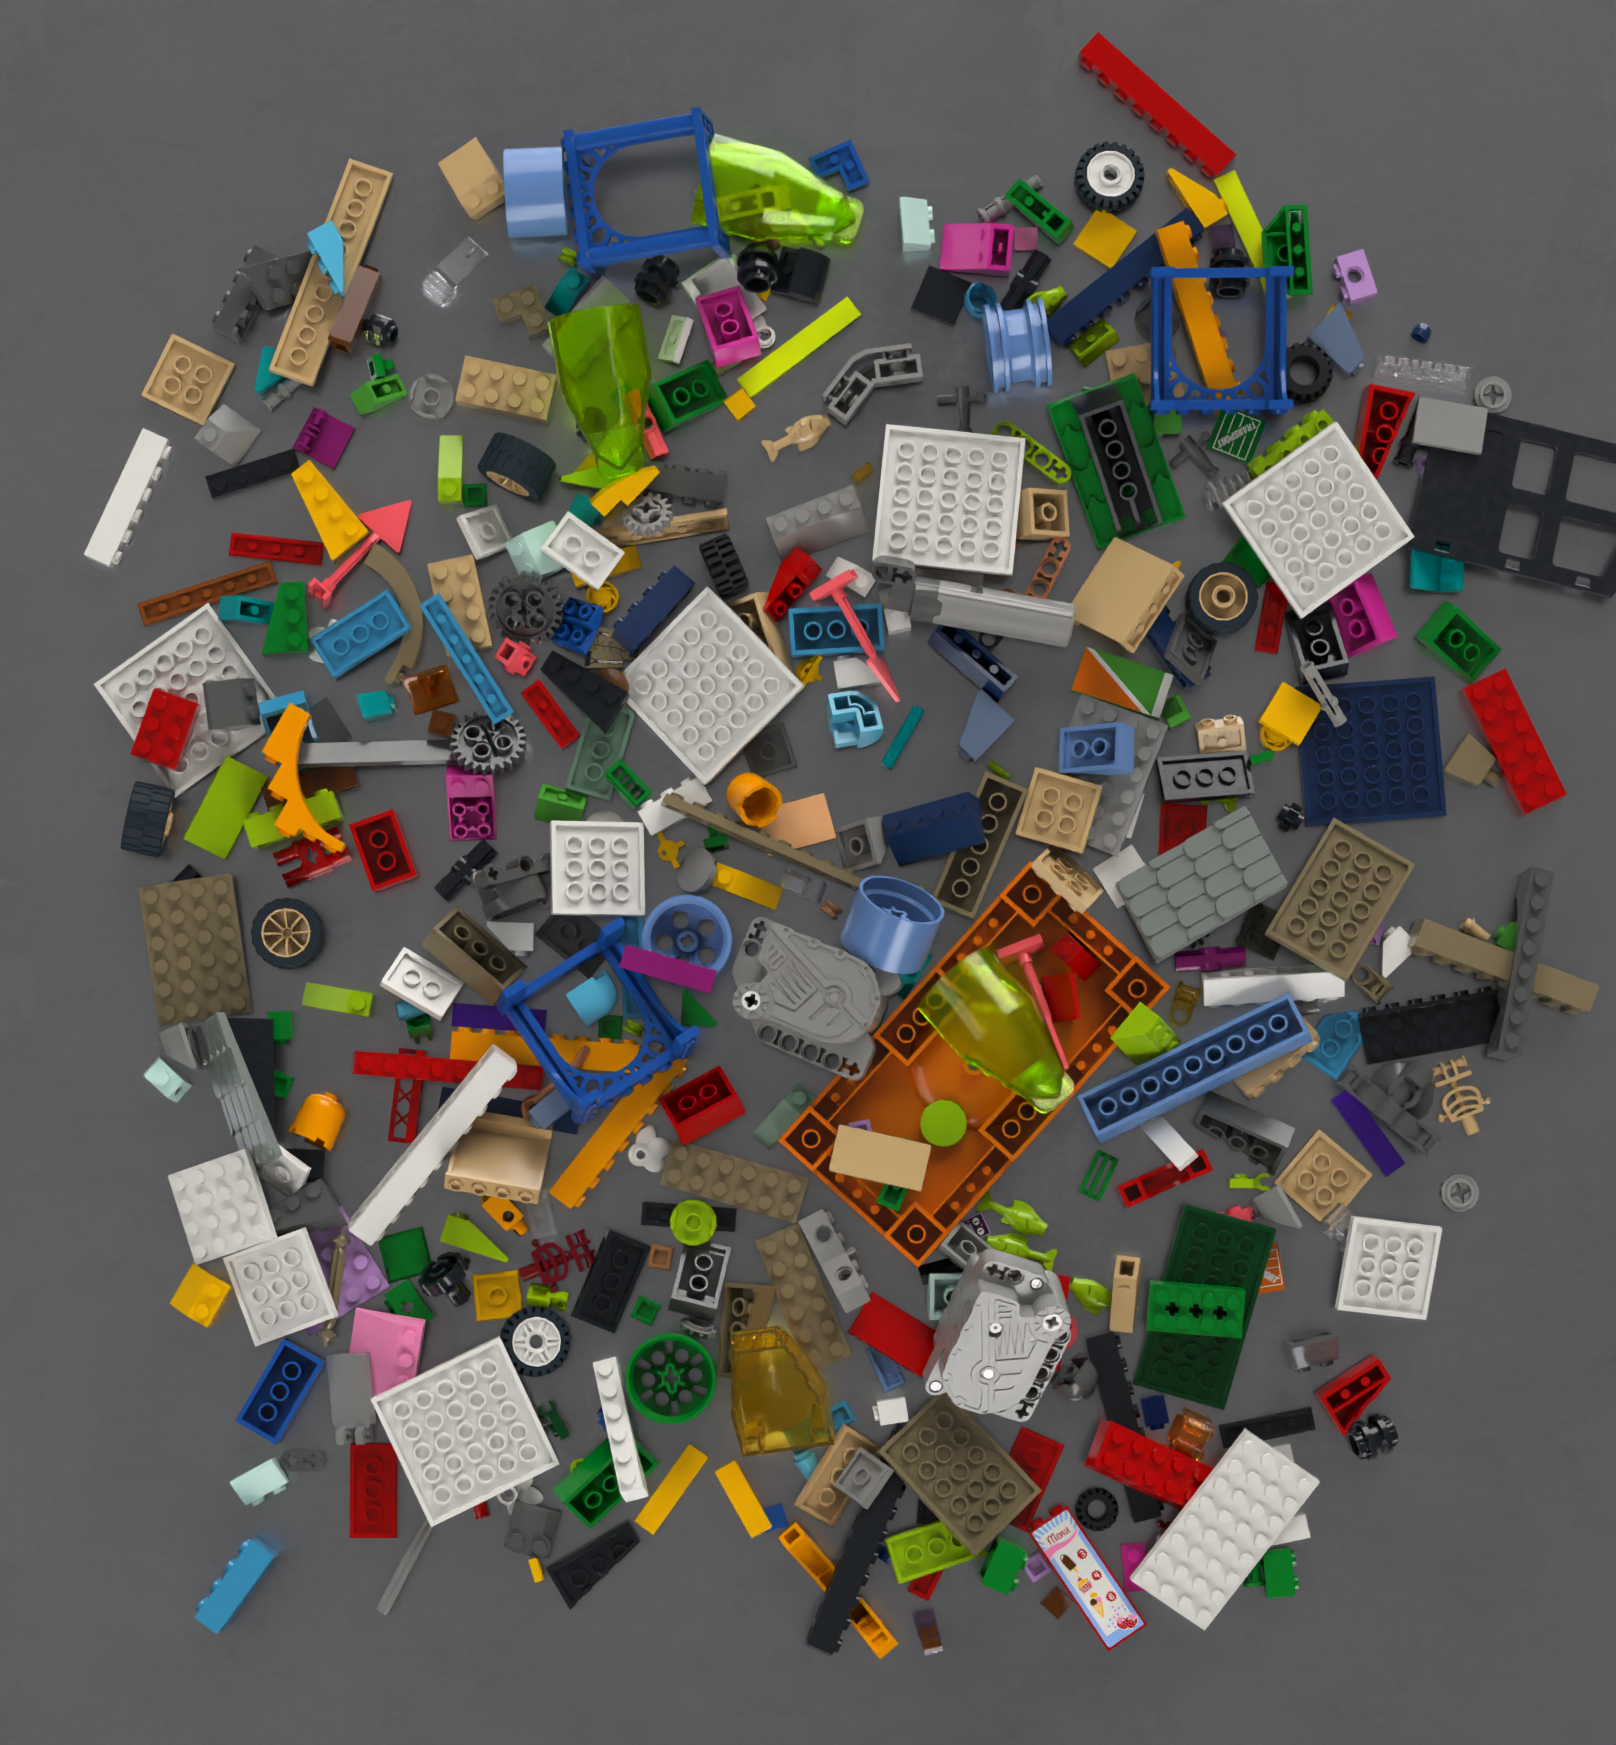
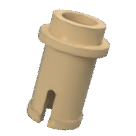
M1467 917L1460 926L1462 933L1485 942L1491 935V933L1476 924L1475 919Z

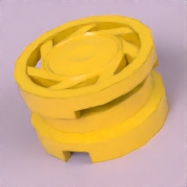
M604 581L598 591L590 586L587 590L586 599L588 603L601 606L603 608L602 615H607L617 608L619 594L613 584Z
M1264 725L1260 730V741L1267 750L1279 752L1291 744V741Z

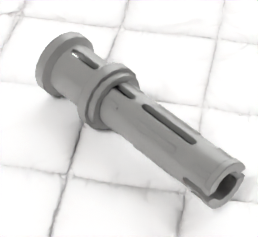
M1036 174L1025 181L1034 191L1043 188V183ZM1004 196L1001 198L995 197L991 204L983 209L979 208L976 212L982 223H992L1000 216L1005 217L1008 210L1014 205Z

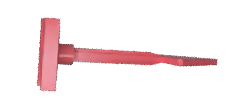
M411 500L358 514V519L373 533L329 578H325L320 583L314 577L308 584V596L312 598L315 595L319 600L322 599L321 608L324 611L331 605V592L336 588L335 585L372 549L374 543L382 540L396 554L400 553L411 508Z
M854 569L851 571L846 570L809 592L813 601H820L832 595L835 603L838 602L865 653L870 657L866 660V663L897 703L900 701V697L884 657H877L873 644L847 599L848 595L843 587L856 580L858 575Z
M1037 934L996 950L1002 966L1018 960L1020 967L1024 969L1041 1016L1049 1027L1064 1068L1068 1069L1067 1060L1052 1024L1050 1010L1032 966L1033 960L1031 955L1046 949L1041 935Z

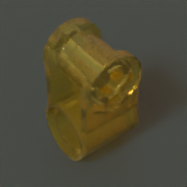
M1179 981L1168 1013V1020L1172 1026L1180 1028L1190 1021L1202 988L1198 987L1195 989L1184 985L1183 981ZM1176 1010L1184 1012L1186 1016L1184 1022H1177L1174 1019L1173 1015Z

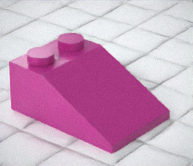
M740 286L695 298L717 368L761 355L759 337Z

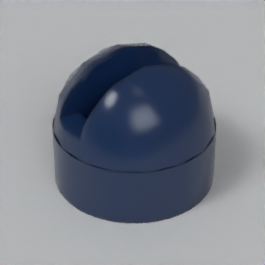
M1421 323L1413 328L1410 335L1417 342L1427 343L1431 330L1427 324Z

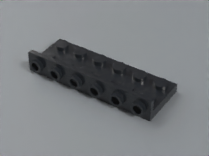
M1491 986L1477 988L1478 993L1469 994L1468 990L1454 992L1455 997L1446 998L1445 994L1431 996L1432 1001L1423 1002L1422 998L1408 1000L1409 1005L1400 1006L1399 1002L1385 1004L1386 1009L1377 1010L1376 1006L1362 1008L1363 1013L1358 1014V1021L1363 1040L1362 1045L1366 1065L1489 1044L1490 1033L1493 1031L1500 1012L1497 994H1499L1498 989L1492 990Z

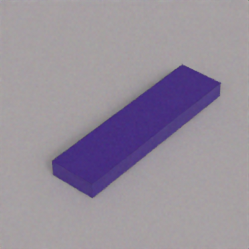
M453 1003L451 1023L453 1027L517 1031L508 1016L500 1014L497 1006ZM529 1009L545 1032L547 1010Z
M1345 1090L1330 1100L1385 1177L1405 1164L1364 1105Z

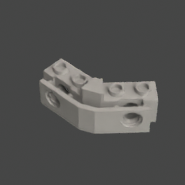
M911 343L864 349L849 359L822 395L823 401L827 402L828 400L831 402L827 407V412L846 426L874 388L923 381L920 354L910 355L912 351ZM893 355H898V357L906 356V358L887 360L888 358H893ZM882 357V359L874 360L872 364L863 369L855 371L850 378L846 376L853 366L865 359ZM844 383L848 384L838 398L834 397L836 395V391L839 388H841Z
M822 1208L799 1220L798 1223L845 1313L847 1314L871 1301L865 1290L869 1288L863 1275L858 1276V1273L861 1272L858 1265L862 1264L854 1246L844 1250L843 1246L847 1243L841 1232L836 1233L832 1225L836 1222L830 1211L825 1212ZM820 1228H826L830 1231V1238L827 1241L818 1240L816 1234Z

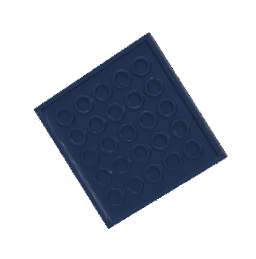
M1435 676L1327 684L1331 694L1338 699V705L1344 716H1346L1347 721L1338 727H1334L1326 711L1321 709L1299 745L1306 827L1330 825L1333 818L1344 824L1447 816ZM1311 686L1294 688L1321 704ZM1325 698L1326 701H1327V703L1329 704L1330 708H1331L1332 711H1333L1334 709H1333V707L1331 706L1330 702L1328 701L1327 698Z

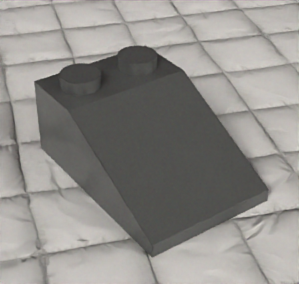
M708 1241L695 1246L683 1245L668 1307L669 1311L714 1321L731 1247Z
M1328 1330L1283 1342L1290 1370H1296L1297 1373L1310 1371V1366L1319 1364L1320 1368L1333 1365V1360L1338 1359L1337 1332Z

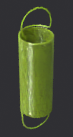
M991 760L986 765L1000 778L1007 780L1011 776L994 760Z

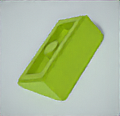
M1101 318L1092 328L1081 334L1067 348L1077 361L1086 368L1104 354L1105 351L1119 342L1120 339L1116 330Z

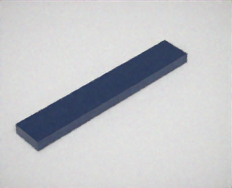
M442 1087L438 1110L455 1089ZM503 1097L492 1098L488 1102L485 1112L523 1118L521 1113L523 1101ZM532 1104L530 1110L537 1104ZM571 1110L553 1123V1131L577 1135L579 1123L575 1124L571 1119Z

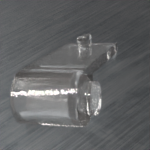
M467 236L424 278L420 286L441 305L445 302L449 304L457 295L455 293L457 285L486 259L489 254Z

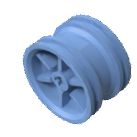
M1037 298L1035 304H1032L1030 299L1025 300L1022 309L1006 311L1002 310L1000 303H995L993 309H990L988 304L983 305L986 357L993 394L998 393L999 388H1003L1005 392H1010V385L1017 382L1032 381L1035 389L1040 388L1041 383H1045L1046 387H1052L1050 341L1042 298Z

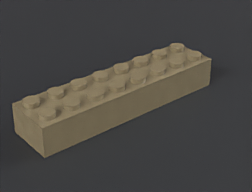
M1425 918L1415 920L1407 945L1412 948L1411 953L1421 957L1432 956V961L1438 964L1455 965L1454 969L1465 974L1473 972L1477 974L1476 978L1486 982L1497 981L1499 982L1497 986L1503 989L1507 988L1513 952ZM1538 962L1531 999L1533 997L1541 998V1003L1551 1007L1562 1006L1564 1007L1563 1011L1568 1014L1582 1015V1013L1591 1011L1599 985Z

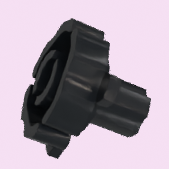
M447 1252L441 1254L437 1258V1263L431 1261L423 1269L422 1275L418 1280L419 1286L427 1296L437 1297L445 1294L455 1307L463 1305L469 1300L471 1292L462 1282V1279L466 1276L465 1271L469 1269L471 1261L469 1258H463L460 1253Z

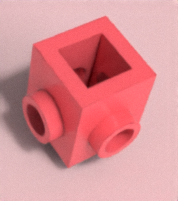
M507 637L494 656L504 663L503 669L512 675L518 672L523 676L526 675L537 658L529 652L530 646L520 640L516 644Z

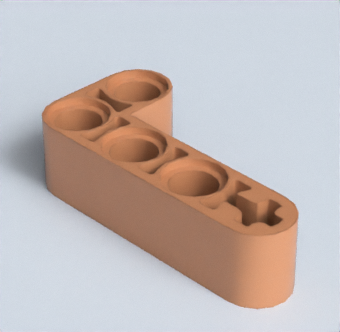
M1056 537L1051 541L1025 595L1047 598L1070 552L1071 546L1068 539ZM1061 543L1064 545L1063 549L1065 551H1061L1056 560L1053 558L1056 551L1055 546ZM1050 563L1054 565L1055 573L1051 575L1046 574L1043 571L1045 564ZM1036 584L1043 585L1045 593L1043 595H1036L1033 592V586ZM1006 588V589H1003V590H1002V591H1006V592H1012V593L1021 594V593H1019V592H1017V591H1015V590H1013V589H1010V588Z

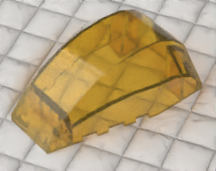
M780 1326L731 1332V1419L742 1456L834 1445V1421L827 1386L809 1358L790 1334Z

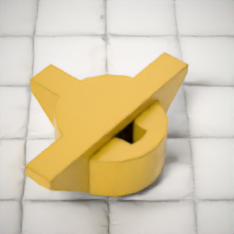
M817 655L804 659L797 665L796 675L804 686L815 679L821 681L823 678L819 674L818 666L823 658L822 656Z
M659 832L656 835L661 842L658 847L660 858L664 861H671L674 869L679 868L680 865L676 858L679 854V849L685 845L683 840L675 843L672 840H666L663 833ZM665 850L667 855L663 856L662 852Z

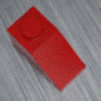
M1068 932L1050 948L1084 982L1101 966Z

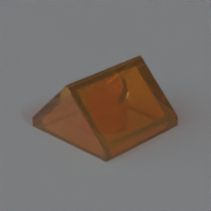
M447 664L402 678L415 715L459 702Z

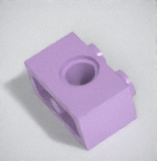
M1360 249L1336 257L1332 268L1335 277L1340 278L1342 284L1340 287L1342 299H1347L1348 305L1375 297L1378 292L1364 250ZM1356 273L1359 276V282H1351L1348 279V274Z

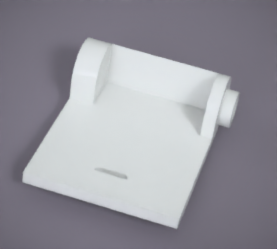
M734 253L731 254L732 258L722 259L718 257L681 283L695 305V298L740 286L752 320L767 310L756 293L745 290L744 286L738 282L737 270L739 267L737 256Z

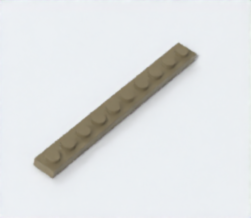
M672 792L671 795L667 793L661 802V806L854 891L858 890L863 880L855 876L856 873L850 869L843 868L841 870L834 867V863L824 858L818 860L812 857L813 854L807 850L800 849L798 851L791 848L792 845L784 840H778L777 842L770 839V835L760 830L754 832L748 829L749 826L743 822L736 821L734 823L729 821L723 813L714 811L713 814L705 810L706 807L700 803L693 802L691 804L684 801V797Z

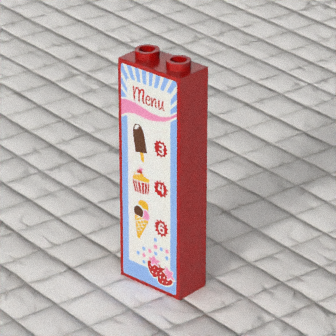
M1058 1504L1049 1511L1050 1516L1044 1520L1039 1517L1029 1524L1031 1529L1027 1532L1105 1648L1110 1651L1145 1627L1147 1623L1068 1506L1064 1505L1062 1507L1061 1504Z

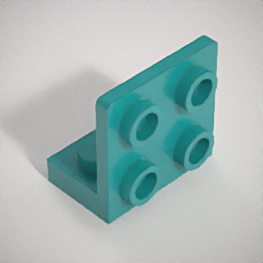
M1436 545L1435 548L1448 551L1449 545ZM1411 549V588L1442 594L1463 591L1464 562Z

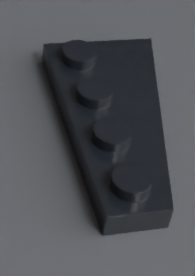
M553 650L540 669L605 734L630 697L627 691Z
M627 1520L547 1567L548 1574L569 1609L571 1610L601 1578L603 1579L640 1542V1539Z

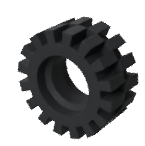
M1103 1488L1087 1489L1076 1502V1516L1085 1528L1092 1531H1104V1529L1110 1528L1116 1522L1119 1506L1115 1497ZM1095 1500L1102 1501L1106 1506L1105 1515L1099 1519L1092 1518L1088 1513L1089 1504Z

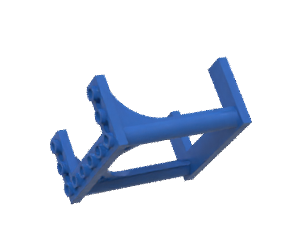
M701 107L691 108L690 114L581 133H576L573 129L563 131L564 138H561V147L567 156V161H564V169L566 175H569L570 184H567L569 198L573 200L570 214L572 220L576 223V230H573L575 243L579 245V253H576L578 266L582 267L588 275L597 281L602 275L605 277L604 271L607 268L625 261L711 247L722 259L732 258L729 235L720 227L709 149V145L716 144L713 121ZM695 135L707 226L641 237L624 235L608 226L597 210L594 197L597 175L607 159L617 151L628 146ZM594 149H598L599 152L605 149V154L600 156ZM588 154L596 159V165L592 168L587 167L590 166ZM582 170L590 173L589 181L583 180L586 179V176L582 173ZM590 196L591 201L586 202V197ZM595 217L596 225L591 227L592 221L590 218ZM600 228L605 229V238L600 243H594L592 239L593 234ZM616 236L618 242L611 241L612 245H608L611 237Z
M1269 266L1267 268L1150 267L1148 269V279H1151V400L1148 401V410H1153V415H1167L1169 410H1176V414H1190V410H1200V414H1214V410H1223V414H1237V409H1247L1246 414H1261V409H1270V414H1288V409H1293V400H1288L1286 372L1287 278L1294 276V266ZM1172 278H1266L1265 351L1259 367L1246 381L1228 389H1209L1195 384L1180 370L1172 350ZM1170 372H1176L1178 378L1169 384V378L1172 379ZM1261 372H1267L1265 378H1268V383L1259 378ZM1185 382L1188 385L1187 392L1182 397H1175L1173 395L1174 387L1178 383ZM1258 382L1264 389L1263 396H1254L1249 389L1250 383ZM1193 390H1198L1201 394L1199 398L1193 396L1190 400H1186L1190 397ZM1245 390L1246 395L1250 398V400H1247V398L1242 395H1240V398H1238L1237 391ZM1217 392H1220L1222 394V397L1220 399H1217L1215 397V394ZM1210 395L1211 400H1205ZM1228 395L1232 400H1226V396Z
M621 916L600 929L596 942L526 985L520 979L501 992L497 1006L502 1016L505 1014L508 1016L571 1109L572 1114L570 1117L575 1124L580 1121L583 1124L588 1122L595 1116L594 1113L597 1110L602 1109V1111H605L614 1104L613 1100L619 1096L625 1098L634 1091L633 1087L641 1084L643 1086L653 1079L652 1075L658 1071L664 1073L673 1066L672 1062L680 1059L682 1061L689 1057L695 1048L694 1045L697 1043L700 1034L695 1025L690 1029H686L672 1018L641 973L619 967L624 948L619 941L626 925ZM602 953L638 1006L643 1017L645 1034L642 1047L633 1061L616 1072L598 1075L582 1072L569 1065L560 1056L524 1002ZM654 1028L656 1034L659 1032L661 1036H651L650 1030ZM650 1042H659L664 1046V1051L662 1053H653L648 1049V1044ZM645 1055L652 1058L646 1060V1063L641 1061V1058ZM629 1070L631 1074L627 1076L624 1071ZM576 1077H581L583 1079L580 1089L577 1086L579 1082H577L574 1079ZM591 1080L596 1081L599 1089H594L587 1094V1083ZM606 1080H611L612 1086L610 1084L607 1085L606 1090L604 1091L603 1082Z

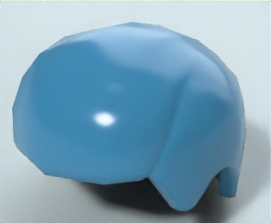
M982 281L972 284L964 295L966 311L976 318L983 319V305L988 304L989 308L993 309L995 303H998V296L993 287L983 284Z

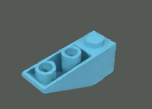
M331 220L308 232L309 241L306 244L311 254L316 253L320 259L317 264L323 275L326 273L329 275L331 280L328 284L333 293H339L341 299L345 298L344 243Z

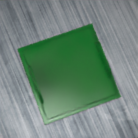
M1242 534L1223 559V562L1234 563L1244 568L1253 577L1254 583L1260 589L1270 574Z
M423 1226L383 1236L378 1241L389 1284L422 1275L423 1269L432 1261Z

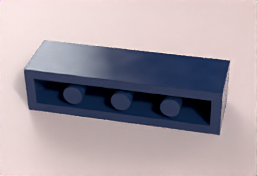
M675 565L669 571L664 569L657 578L659 582L655 586L650 585L642 594L644 598L640 602L636 600L627 610L629 614L625 618L621 616L613 625L614 632L611 637L632 655L687 597L695 585V582Z
M939 625L928 640L932 647L997 703L1013 687L1018 679V676L964 629Z

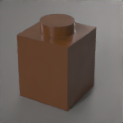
M433 709L427 732L430 735L451 739L453 728L456 727L457 715Z

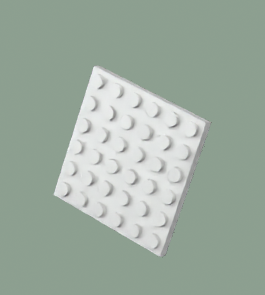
M1337 421L1330 424L1221 503L1299 618L1305 617L1414 538V535Z
M886 424L872 562L876 557L886 555L908 559L916 567L1012 576L1026 438Z
M707 586L622 672L629 684L630 697L627 703L704 785H707L805 687L710 586Z
M209 603L94 683L97 690L134 741L154 688L191 700L202 706L179 771L176 772L150 762L167 788L175 790V798L219 768L225 755L233 758L266 734L261 716V725L240 730H209L202 683L236 678H254L258 703L276 698L223 622L218 620L217 614Z
M500 1336L370 1398L431 1527L560 1464Z

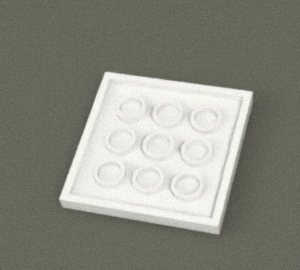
M551 820V915L645 916L644 823Z
M245 1148L168 1175L195 1265L278 1238L250 1148Z
M1351 1216L1335 1308L1343 1311L1426 1320L1442 1228L1433 1225Z
M306 1227L223 1258L255 1347L339 1316Z

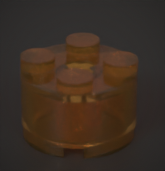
M1184 1407L1181 1409L1184 1414L1182 1416L1177 1414L1169 1429L1167 1439L1170 1440L1169 1446L1165 1444V1446L1194 1460L1201 1461L1206 1450L1204 1448L1207 1439L1210 1440L1213 1437L1215 1427L1212 1426L1210 1418Z

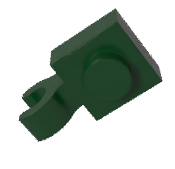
M549 1400L551 1410L545 1412L539 1406L538 1412L542 1416L550 1418L552 1422L549 1425L551 1432L555 1438L559 1436L563 1440L571 1434L558 1413L555 1402Z

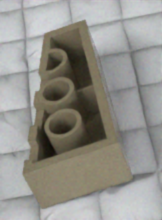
M723 1282L717 1377L735 1379L754 1378L777 1286Z

